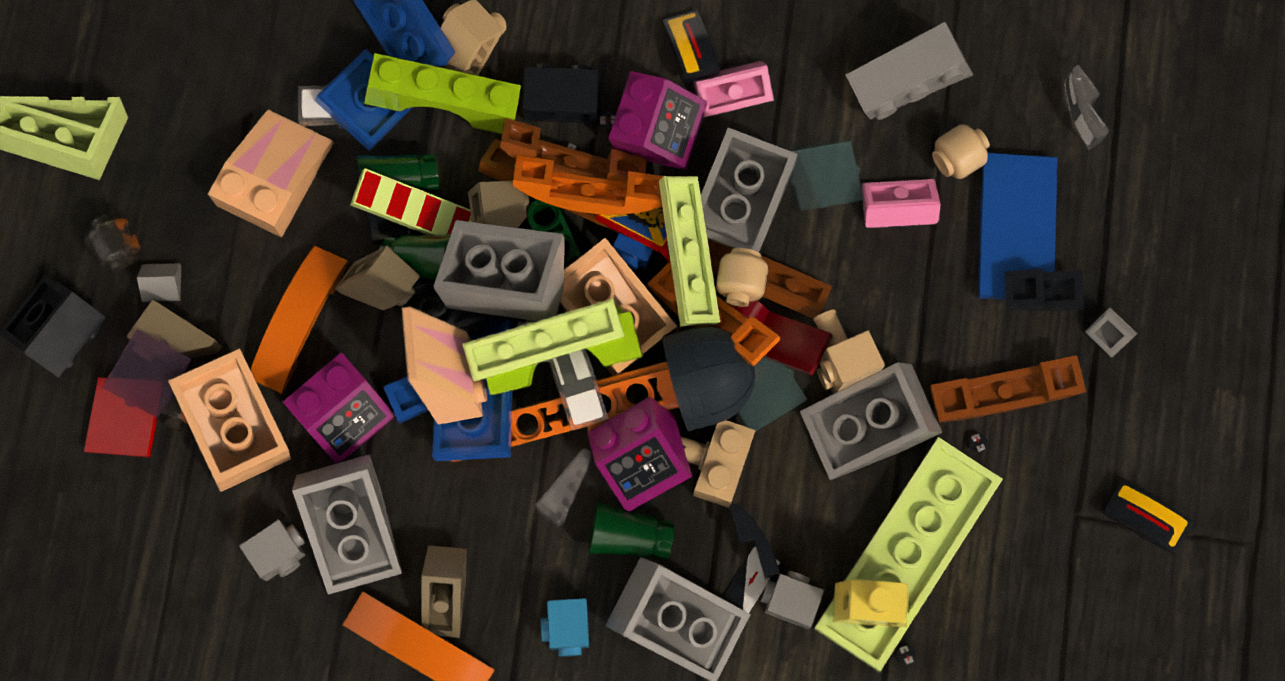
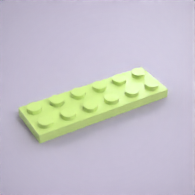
M938 437L845 579V581L869 580L907 583L909 587L907 628L834 623L833 598L814 629L880 672L1003 479Z

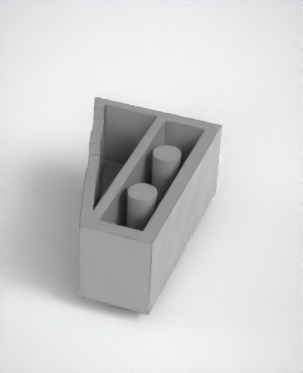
M946 22L846 74L864 113L870 119L877 117L878 120L892 115L897 111L898 107L921 100L928 94L973 75Z

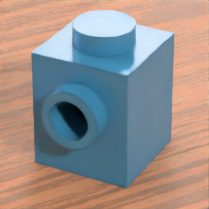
M587 600L547 601L548 618H541L542 642L549 641L550 649L558 650L559 657L582 655L581 648H589Z

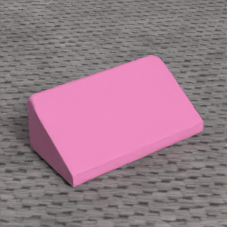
M763 61L720 70L718 74L693 81L697 96L708 103L703 117L773 101L768 68Z
M935 179L862 183L864 220L868 228L936 224L939 221L941 204Z

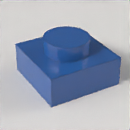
M620 233L618 234L613 245L616 252L631 270H637L638 267L647 270L653 258V249Z
M408 377L384 386V390L399 423L429 411L409 382Z

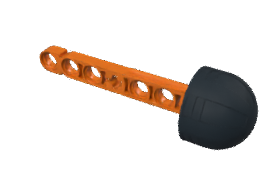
M697 327L674 332V334L663 335L666 362L593 381L596 393L605 394L611 400L612 407L608 413L603 414L600 418L578 425L573 423L572 417L569 418L568 424H564L562 418L554 419L549 422L552 429L546 430L545 417L540 409L547 408L546 415L558 412L559 404H564L565 408L569 409L565 395L512 409L511 447L587 427L588 431H591L636 405L627 398L628 387L635 383L644 385L648 390V397L655 400V389L649 380L651 378H657V390L662 399L655 401L668 410L679 407L688 431L715 425L731 418L745 406L754 388L755 366L747 364L735 350V344L731 338L733 334L716 327ZM524 413L534 415L538 420L537 431L532 434H525L520 431L517 424L519 416Z

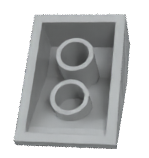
M728 128L701 193L707 239L732 249L747 248L760 252L794 169L798 154Z
M900 362L800 411L830 480L907 450L943 433L912 364Z
M370 454L296 475L292 491L328 595L402 574L382 491Z
M640 557L605 626L710 681H717L751 614L672 571Z

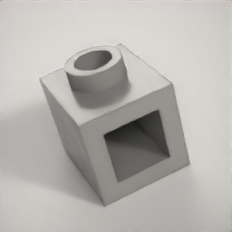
M277 520L240 545V548L259 577L265 581L270 580L277 574L280 577L290 574L301 565L298 560L305 556L300 547L305 541L293 524L287 527L280 520Z
M788 571L787 576L780 574L776 582L768 581L761 602L767 604L766 614L809 629L814 621L824 590L809 585L810 578L793 571Z

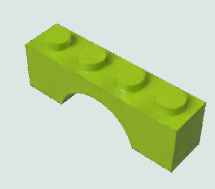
M374 53L364 104L399 112L412 107L443 109L465 118L473 128L502 134L505 118L515 120L521 85Z
M622 306L616 307L624 337L586 348L605 367L643 358L631 311L623 313ZM538 363L486 378L490 395L531 386L533 374Z

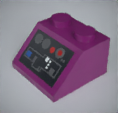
M631 71L608 139L616 150L646 158L648 162L686 170L708 103L706 100L667 79Z
M342 352L283 401L285 406L336 464L343 462L396 417Z
M651 397L646 398L587 432L596 466L624 509L628 512L692 477L674 414Z

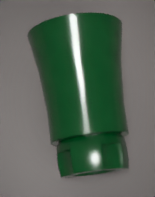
M417 153L394 156L357 155L359 177L362 170L366 168L419 190L431 191L439 189L435 154H425L418 157Z
M451 234L387 236L380 249L388 246L418 273L421 278L436 280Z
M597 501L592 520L588 554H620L651 558L652 555L657 558L668 559L673 544L674 522L657 520L656 516L628 512L627 510Z

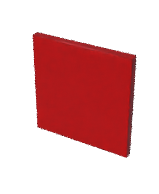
M98 377L84 452L150 458L164 383L161 381Z

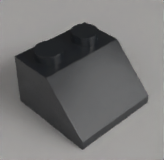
M45 274L0 330V335L59 378L63 371L68 370L75 363L77 353L84 344L98 334L101 323L106 317L72 291Z

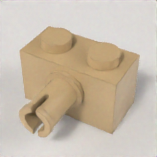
M470 0L462 5L459 3L452 5L442 17L444 22L441 30L456 52L444 69L478 76L500 36L504 34L506 22L499 13L493 12L489 14L477 0Z
M835 309L824 312L813 319L818 329L833 335L819 362L821 368L817 369L818 377L825 390L831 388L832 393L835 394L883 369L885 364L869 330L847 339Z
M725 420L717 423L711 442L707 441L706 444L681 436L687 461L699 466L698 470L701 471L693 496L729 508L755 433L754 429Z

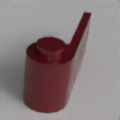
M757 300L749 302L747 307L730 305L748 319L753 316L779 335L780 340L763 358L809 375L814 374L833 337L831 333L770 312Z

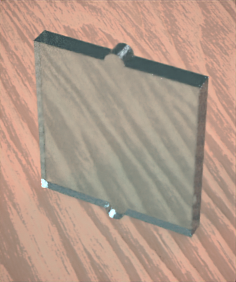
M851 141L792 151L798 155L792 171L793 178H791L790 184L795 187L800 211L863 200L858 176L861 169L859 166H856Z
M762 358L755 365V384L752 394L745 406L738 412L748 428L754 429L756 432L807 401L803 391L793 378V370H788L785 365L766 358Z

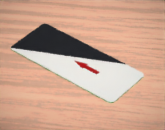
M756 547L752 549L722 597L723 600L747 613L751 611L770 578L764 579Z

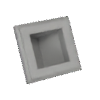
M180 263L142 265L137 281L143 302H151L152 300L156 302L180 301Z
M1108 308L1085 331L1111 358L1137 334L1111 308Z

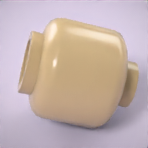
M961 124L936 140L935 151L932 153V157L944 176L963 179L987 162L988 154L986 149L990 144L986 135L980 129L974 130L968 125Z
M734 248L731 253L724 255L720 260L716 289L721 295L727 297L726 302L737 307H747L749 302L763 297L768 276V265L761 259L759 252L747 248Z

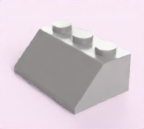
M456 220L433 287L449 309L540 321L556 316L564 290L565 238L563 234Z

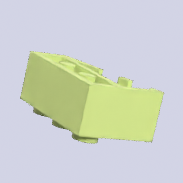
M0 96V150L100 180L128 116L120 97H108V100L105 101L85 100L84 97H72V100H49L48 97Z

